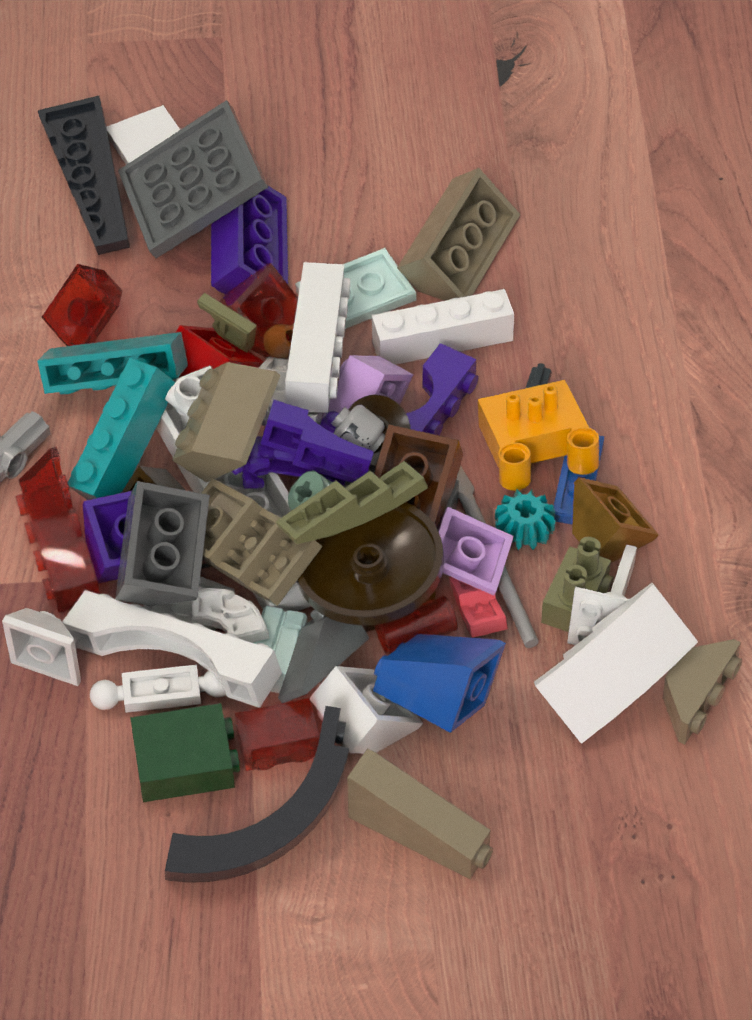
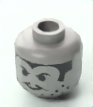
M357 405L351 411L344 407L331 423L336 427L333 434L374 452L385 438V434L382 433L385 427L383 421L363 405Z

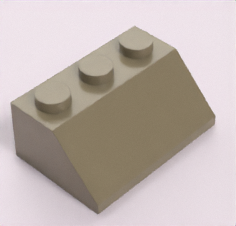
M226 362L215 369L207 370L199 383L201 390L198 398L191 404L187 412L189 417L187 425L176 439L175 446H177L172 461L206 483L212 478L216 479L246 465L281 375L276 371Z

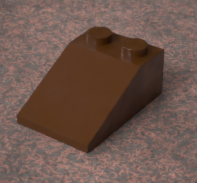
M388 425L374 474L380 478L405 461L423 476L428 488L406 502L425 513L437 528L454 489L463 452L457 439Z

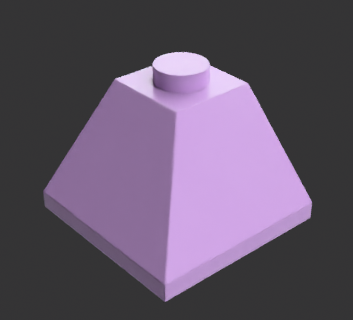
M447 507L437 527L444 552L443 573L494 596L514 536Z

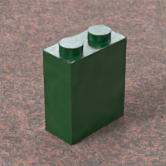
M221 703L130 717L143 802L235 788L233 773L240 772L237 749H229L228 740L235 739L231 717L224 718Z

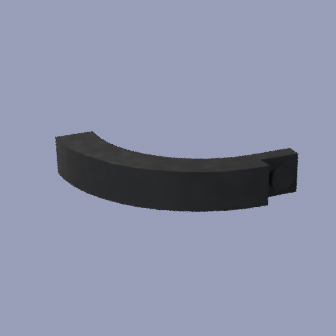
M325 706L319 743L311 768L300 787L282 807L254 825L227 834L193 836L172 833L165 867V880L196 883L238 877L267 866L297 846L325 815L343 779L349 748L335 745L343 744L346 722L339 721L341 708Z

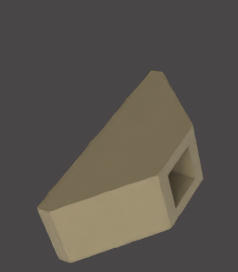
M732 639L693 647L667 673L662 698L678 742L685 745L692 733L698 735L707 720L708 714H706L709 706L716 707L725 691V686H723L727 678L733 680L736 677L742 664V659L738 658L741 642Z

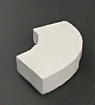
M199 589L198 598L192 601V619L194 623L220 628L226 633H231L239 639L251 643L269 639L266 623L257 607L250 600L248 601L235 595L233 591L227 589Z

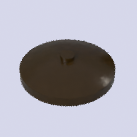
M405 502L397 508L362 525L329 537L317 539L316 541L322 548L298 578L297 584L305 600L316 611L332 620L363 626L388 623L415 611L429 599L437 588L444 569L442 540L431 519L415 506Z

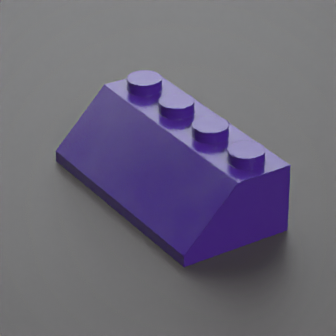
M270 186L233 209L227 215L211 223V286L217 291L224 293L235 301L284 300L289 296L287 198Z

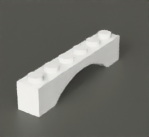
M85 590L63 620V624L74 638L76 648L100 656L136 649H154L177 653L198 662L209 670L219 681L228 698L259 708L282 674L275 651L265 644H254L239 639L231 633H219L199 623L191 624L178 620L167 613L159 614L135 603H124L115 600L107 594L99 595Z

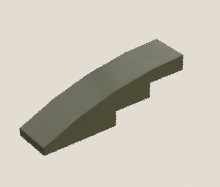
M403 461L380 478L369 471L346 488L335 481L277 520L276 524L296 544L329 537L362 525L397 508L428 487L424 477Z

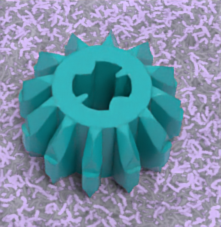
M517 489L513 497L504 495L501 505H497L495 510V528L514 536L512 543H516L518 551L523 545H528L534 550L537 542L546 544L547 540H549V535L553 534L556 520H554L555 509L552 504H547L548 500L545 495L535 497L532 489L528 494H522Z

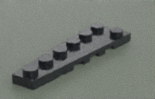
M100 96L38 110L43 128L97 254L101 255L130 248Z

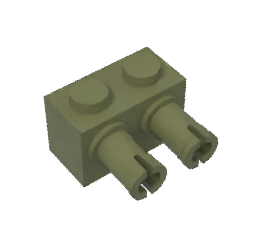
M584 537L581 539L578 548L569 546L543 600L541 623L569 632L575 587L601 593L611 591L614 577L609 575L611 560L599 556L601 544L597 539Z

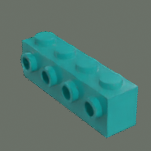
M181 332L50 348L37 360L45 394L56 392L71 394L81 389L104 390L117 384L119 376L129 358L159 368L172 380L179 378V375L188 366Z
M129 358L109 401L103 408V413L93 433L87 440V445L77 465L71 472L67 486L86 500L121 493L137 468L168 405L165 397L176 382L159 368Z

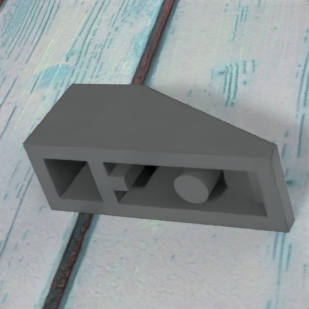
M316 610L312 611L310 615L313 619L300 630L278 696L281 703L283 704L307 694L330 674L335 666H339L369 639V636L362 625L337 622Z

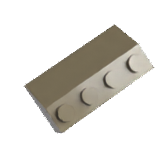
M480 168L455 177L448 185L397 269L421 293L444 301L452 298L472 296L519 218L520 213Z

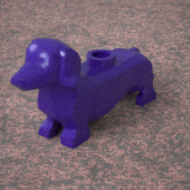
M328 411L319 422V425L334 433L336 427L331 423L339 413ZM257 436L246 465L231 472L235 475L242 472L244 489L263 488L265 484L263 478L258 476L273 472L300 477L305 472L311 470L292 465L295 457L294 454L261 445L262 436ZM323 474V477L331 482L337 481L341 485L345 484L344 480Z

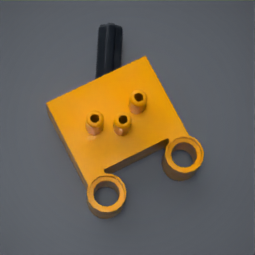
M539 363L537 367L532 368L525 389L478 399L479 427L499 468V482L507 490H522L530 484L531 463L567 455L569 470L580 475L593 473L599 466L598 433L589 428L566 381L561 380L549 383L552 372L551 369L545 368L543 363Z

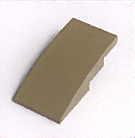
M212 478L201 492L202 494L210 495L202 560L253 593L278 606L322 546L316 540L296 544L277 526L276 521L281 517L262 508L252 498Z

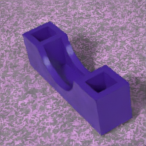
M442 343L438 345L423 365L422 388L428 393L430 399L421 408L406 413L411 430L440 436L445 421L448 417L453 418L456 415L461 400L466 394H471L476 388L479 379L478 375H476V359Z

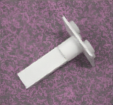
M626 545L611 592L601 593L575 587L568 644H578L593 632V626L629 600L625 597V593L634 568L637 547Z

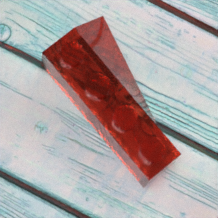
M57 447L50 448L18 480L21 494L16 495L15 500L20 517L27 515L29 522L24 523L29 544L36 543L38 550L33 551L38 572L45 571L47 576L46 579H42L46 598L48 601L54 599L58 613L71 610L85 590L99 595L100 591L85 537L82 538L78 514L72 504L69 485L65 474L62 475Z

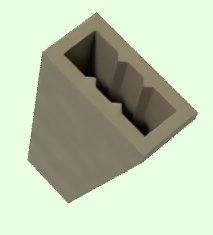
M368 748L347 777L348 818L470 880L478 867L484 869L493 853V848L490 847L491 830L376 752Z

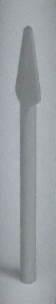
M460 466L456 479L459 480L458 498L466 515L486 524L473 496L474 486ZM504 565L498 587L525 647L532 648L538 644L539 640Z

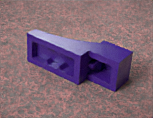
M273 400L261 445L294 454L295 457L292 465L311 471L314 470L315 472L353 483L368 472L374 451L348 442L326 430L308 416L309 410Z

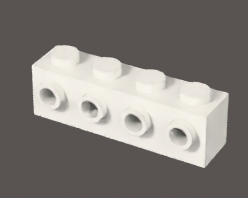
M505 289L372 315V343L376 355L395 365L429 358L440 343L460 352L513 341L514 312Z

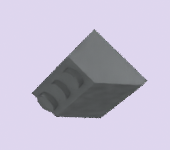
M137 481L128 498L115 600L147 606H158L193 601L198 598L210 495Z

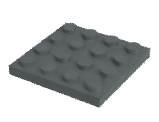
M227 100L118 170L147 247L156 259L268 188L236 113Z

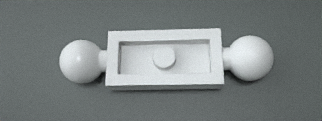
M197 665L122 673L123 685L117 686L112 681L100 680L90 690V700L96 708L109 710L116 706L118 701L124 700L126 713L201 704L200 692L206 691L213 697L226 695L219 681L209 670L204 676L198 677Z

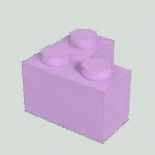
M350 355L340 367L337 399H330L328 411L340 413L344 407L348 409L358 399L375 394L387 396L400 405L413 374L380 356Z

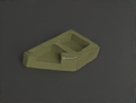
M206 293L197 300L199 308L209 313L214 319L212 326L220 337L244 352H248L254 346L257 325Z

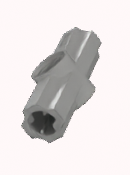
M33 411L26 413L3 436H0V482L5 477L9 479L17 477L23 471L28 455L51 434L49 425L45 423L39 414Z

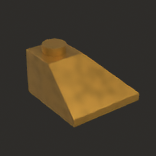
M580 477L574 482L572 534L579 542L584 537L597 539L601 544L600 557L614 562L622 558L626 545L639 549L659 536L618 486Z

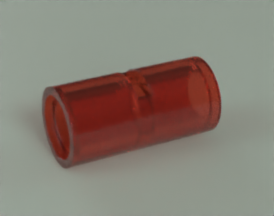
M446 596L425 602L415 611L402 618L375 625L379 643L387 656L394 652L402 642H408L417 634L443 636L458 629L454 609Z

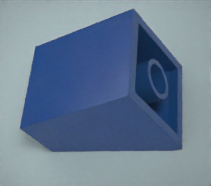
M417 634L408 642H402L388 656L384 655L381 657L374 671L377 679L373 691L451 733L485 706L506 643L496 639Z

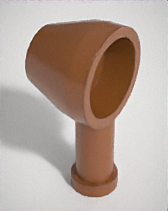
M294 323L292 325L277 324L265 332L263 339L264 347L273 358L285 359L289 357ZM285 334L289 336L290 342L287 341Z

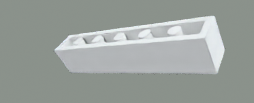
M303 263L285 380V403L309 410L308 412L328 413L330 399H337L340 358H342L348 299L350 297V278H344L343 264Z

